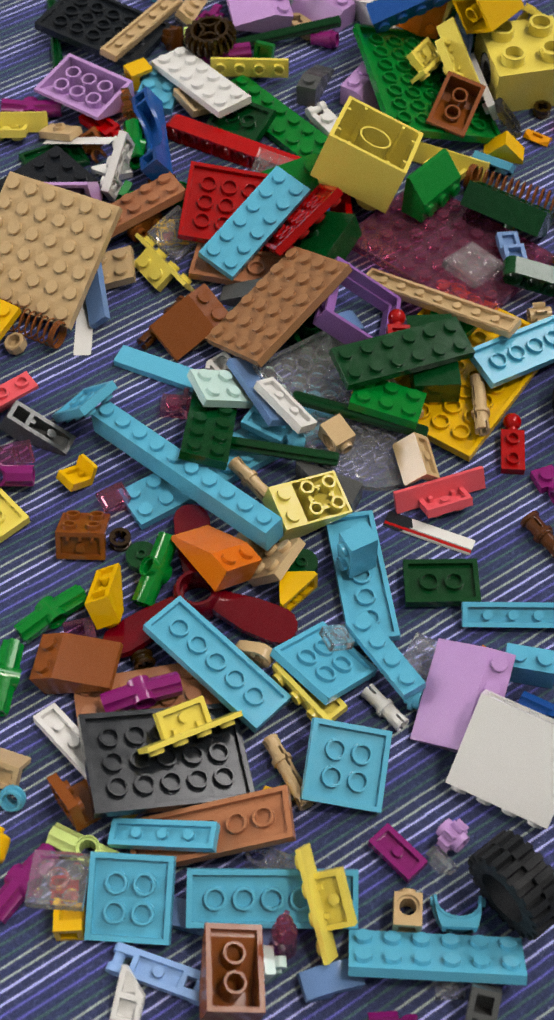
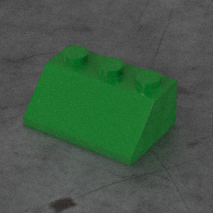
M443 148L406 177L401 211L421 223L428 217H431L440 207H444L452 197H456L461 189V175L446 149Z

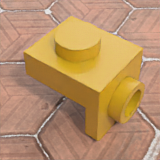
M81 454L76 465L59 470L56 479L70 492L92 485L98 467L85 454Z

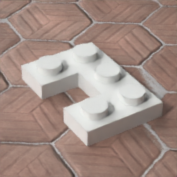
M119 130L118 136H115L113 139L112 148L114 149L112 155L107 158V171L100 181L101 191L111 202L116 201L117 194L123 185L119 176L123 164L130 163L135 143L128 132Z

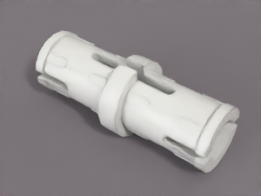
M370 684L369 688L366 687L363 690L361 696L376 709V714L387 720L397 732H400L401 728L404 729L407 726L409 719L394 706V701L390 698L387 699L374 684Z

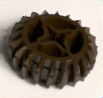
M213 14L212 16L206 15L203 18L199 17L198 20H192V24H188L187 29H185L184 39L189 52H192L193 55H198L199 58L206 57L208 59L209 57L216 56L223 57V53H229V50L234 49L237 33L232 21L228 20V17L222 18V15L216 17Z

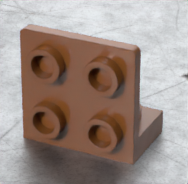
M77 510L62 513L55 531L56 559L105 560L106 531L111 519L110 514L102 511L80 513Z
M57 773L47 777L55 800L77 832L102 819H93L86 779L71 786L67 780L62 782Z

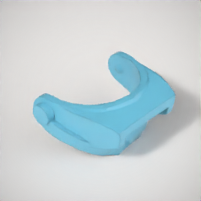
M437 894L430 896L432 914L441 931L463 934L473 930L474 933H477L482 915V907L485 908L486 900L483 896H478L477 909L473 913L463 916L452 915L444 911L438 904Z

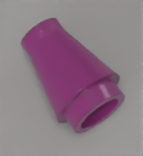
M334 30L312 33L310 43L311 45L329 49L337 48L339 45V33L334 32Z

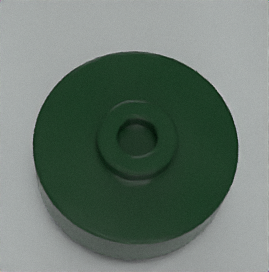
M139 541L128 547L126 562L133 572L139 573L140 564L146 556L150 555L153 544Z
M302 549L288 571H315L317 573L318 559L312 551Z

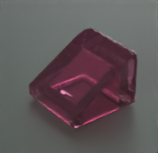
M122 482L115 483L97 492L95 495L105 513L126 510L127 504L131 500V496Z

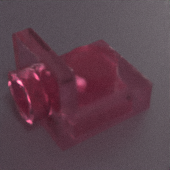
M184 387L183 395L163 393L160 417L187 419L192 397L188 387Z

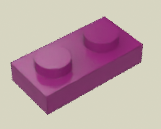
M389 823L368 841V846L407 883L428 864V860Z

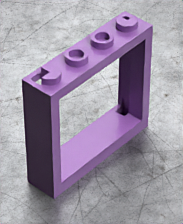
M337 256L335 260L349 264L353 270L341 285L383 312L379 336L386 334V326L390 324L388 322V314L393 309H400L402 298ZM339 286L316 309L313 324L343 344L373 338L334 312Z

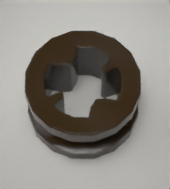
M545 100L535 102L533 116L539 120L549 118L552 105Z
M120 527L110 532V546L114 551L125 552L132 545L131 534L126 528ZM121 537L122 540L124 537L125 541L120 542V540H118V542H116V539Z
M140 649L131 655L130 660L134 664V670L155 666L156 660L152 657L151 649Z

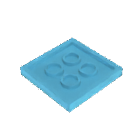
M323 621L274 647L270 654L276 662L325 706L374 677L378 670Z
M313 717L300 800L381 813L393 731Z
M91 851L84 940L171 945L176 856Z

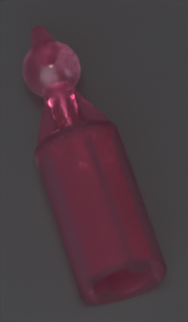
M284 910V914L279 915L272 926L271 944L274 946V955L286 956L287 960L292 958L297 952L298 930L292 917L289 915L290 911Z

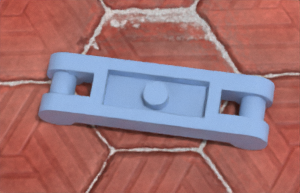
M121 942L116 943L113 950L115 953L113 960L108 962L105 969L107 973L119 977L121 965L124 963L125 958H131L132 961L129 967L138 983L199 1006L200 970ZM188 979L196 982L193 990L185 987Z

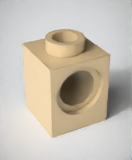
M339 413L320 424L318 437L329 451L346 454L353 448L356 434Z
M410 888L394 891L392 930L397 932H421L423 893L416 892V890ZM408 906L411 907L415 913H413L412 915H405L401 912L400 909L402 907Z

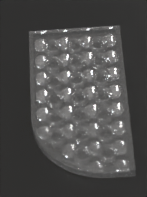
M325 331L316 333L275 353L262 367L253 364V370L261 380L274 377L291 396L297 390L349 404L354 389L346 390L329 355L330 348L344 344ZM303 407L318 422L315 429L302 433L305 436V447L329 451L318 437L321 423L336 415ZM344 418L356 434L353 448L346 454L340 453V460L337 466L318 465L324 469L334 470L335 473L362 482L363 490L388 491L404 487L393 444L408 435Z

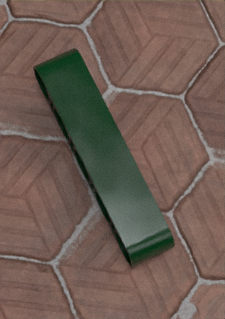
M515 255L504 259L502 279L506 284L554 298V266Z

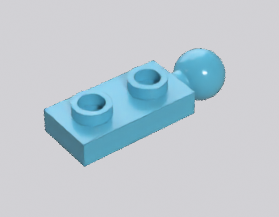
M252 406L240 421L242 428L270 442L283 444L287 441L288 445L304 447L306 444L305 436L302 433H292L293 429L289 424L268 426L255 406Z

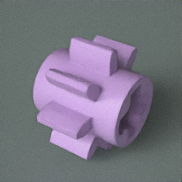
M448 818L436 830V834L439 836L436 844L445 853L449 850L458 853L470 840V837L467 835L469 827L460 818L457 821H452Z

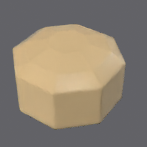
M14 332L6 337L4 346L9 354L18 355L24 352L27 347V341L23 334Z

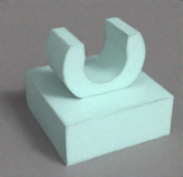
M263 945L265 984L276 974H281L282 969L287 968L286 956H274L273 945Z

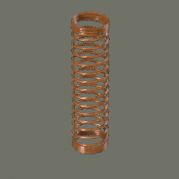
M476 164L469 166L463 181L464 189L467 188L470 180L480 181L483 167L479 169ZM489 169L485 171L482 179L483 183L487 181ZM495 171L492 172L488 185H492L496 174ZM499 173L496 179L495 188H498L502 177L501 173ZM508 175L504 177L500 190H504ZM514 177L511 178L506 191L507 193H509L512 188ZM520 179L515 184L512 194L514 196L518 191ZM526 181L523 183L521 187L519 198L522 197L527 184ZM530 184L525 197L526 201L530 196L533 184ZM539 186L535 188L531 203L534 202L537 196ZM545 188L542 189L541 194L539 196V200L537 203L538 206L540 205L543 199ZM549 190L543 208H546L547 203L551 196V190ZM554 197L549 209L550 211H552L554 206Z
M19 307L23 308V312L19 318L18 326L14 329L13 324L11 326L13 330L9 329V332H16L15 330L18 329V333L22 334L24 331L25 334L23 336H26L27 339L38 341L40 344L44 343L53 349H57L62 345L67 334V328L60 325H66L65 322L57 320L50 328L48 338L44 340L49 322L51 320L55 321V319H49L48 316L43 317L42 313L37 314L36 311L31 312L29 308ZM29 311L30 314L25 321L24 329L20 331V325L24 320L25 312ZM35 313L36 316L32 321L30 331L26 334L31 314ZM41 315L43 318L38 324L37 332L32 336V330L36 325L37 317ZM43 319H49L44 327L43 335L40 338H38V333L42 327ZM60 326L59 332H58V334H57L55 340L53 341L55 332H56L57 328Z

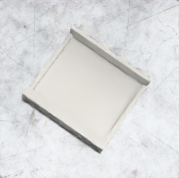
M485 689L480 695L445 783L450 784L451 789L458 793L466 794L467 792L476 796V800L484 805L491 806L493 804L502 808L501 811L510 817L519 816L526 819L527 824L534 828L542 829L543 827L548 829L554 815V719Z

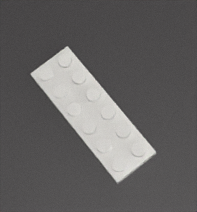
M183 46L151 60L153 69L218 118L252 103L249 94Z

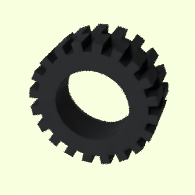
M502 830L469 857L467 864L470 867L468 869L470 874L474 876L472 878L474 884L480 888V894L488 900L489 907L492 910L495 909L498 917L503 922L506 921L512 931L517 930L519 936L523 938L526 936L527 940H535L554 925V869L551 865L547 866L543 861L544 857L541 853H536L533 850V845L528 841L525 843L522 836L514 835L513 831L510 830L507 832Z

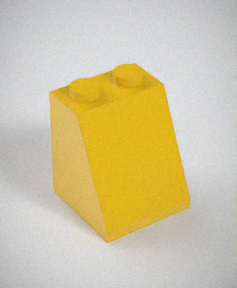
M452 0L466 34L493 32L524 8L522 0Z

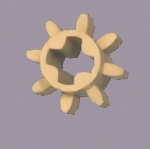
M545 302L532 303L533 308L527 309V322L530 323L552 316V309L550 306H546Z

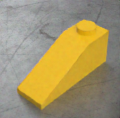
M119 563L96 570L84 604L97 630L105 627L107 629L115 627L120 623L123 615L122 576Z

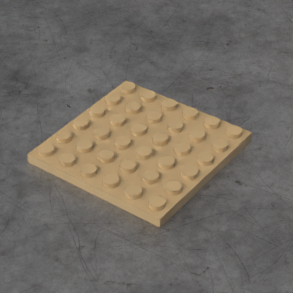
M10 171L0 192V299H5L7 302L11 301L13 305L18 304L19 307L23 306L25 309L29 308L31 312L42 313L43 317L48 316L49 319H55V321L51 320L49 323L54 324L57 320L63 321L66 325L61 324L60 326L72 330L123 209L119 206Z

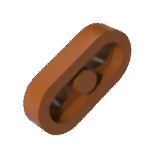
M159 212L127 229V237L134 242H139L135 234L139 233L142 237H145L157 230L156 222L163 221V215Z

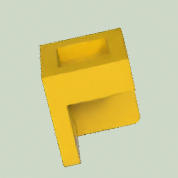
M144 57L123 65L124 77L133 81L134 92L139 89L140 78L153 71L152 66Z
M54 899L53 934L55 940H84L85 906H62L60 899Z

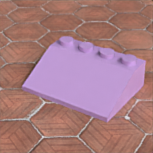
M226 0L230 18L236 30L259 33L291 26L294 17L289 0Z
M71 53L34 88V92L96 120H101L124 111L132 103V97L135 96L132 80Z
M438 638L426 680V688L422 694L410 739L457 753L481 693L487 689L505 697L516 655L488 647Z

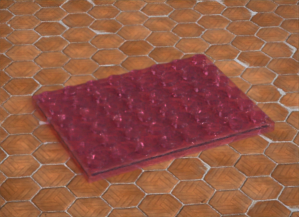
M403 191L393 198L386 214L377 210L359 224L362 235L352 250L395 276L494 310H498L522 289L508 285L503 281L504 261L495 240L496 232L512 230L504 228L501 224L477 211L460 205L461 202L453 197L447 201L444 207H440L431 217H428L421 223L401 211ZM519 235L520 243H524L528 259L551 265L554 262V254Z

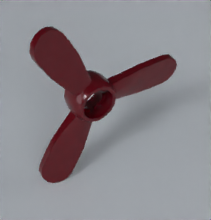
M193 504L181 506L174 515V535L205 525L210 526V518L207 511ZM177 547L176 551L183 574L177 578L173 586V596L146 607L120 621L118 625L109 628L105 632L103 639L123 644L120 658L131 656L137 650L143 649L154 641L142 630L143 625L179 595L185 599L184 594L194 588H204L211 592V596L201 602H192L185 599L204 618L210 620L216 616L238 631L272 645H280L296 636L298 633V622L290 610L268 601L223 590L215 592Z

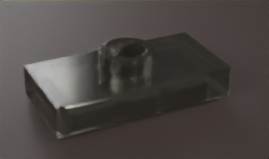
M501 97L494 100L496 114L503 127L506 126L515 139L520 137L522 133L519 120Z

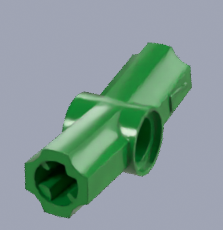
M131 118L125 120L123 130L128 132L135 143L129 165L131 169L137 170L140 168L139 158L144 155L146 140L142 138V126L139 120Z
M75 584L55 597H44L36 604L32 613L13 626L14 629L28 645L49 628L56 629L66 621L68 615L85 606L87 598L85 590L80 585Z
M15 638L3 639L0 647V717L8 716L13 693L17 689L22 671L20 663L24 645Z

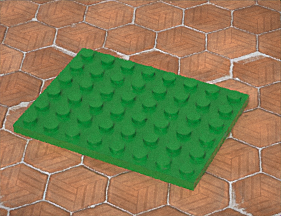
M355 23L353 33L381 112L424 133L423 138L487 144L494 137L500 135L495 120L493 121L491 114L486 115L482 103H485V100L480 101L464 139L427 124V118L446 78L443 72L444 65L441 62L422 82L417 80L412 84L410 80L418 72L411 66L406 57L426 37L397 28H390L388 31L376 33L372 25ZM429 38V39L432 41V43L435 45V42H434V41H436V40H438V39Z

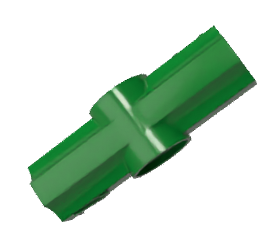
M159 532L150 555L146 556L140 564L139 573L141 578L132 597L133 603L146 608L155 604L161 586L166 584L172 575L170 564L177 546L171 540V534Z

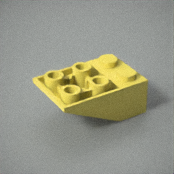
M334 470L268 487L262 500L265 507L282 518L284 536L279 542L302 537L353 512Z

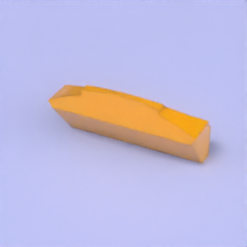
M527 129L523 135L524 138L546 147L552 141L551 137L531 129Z

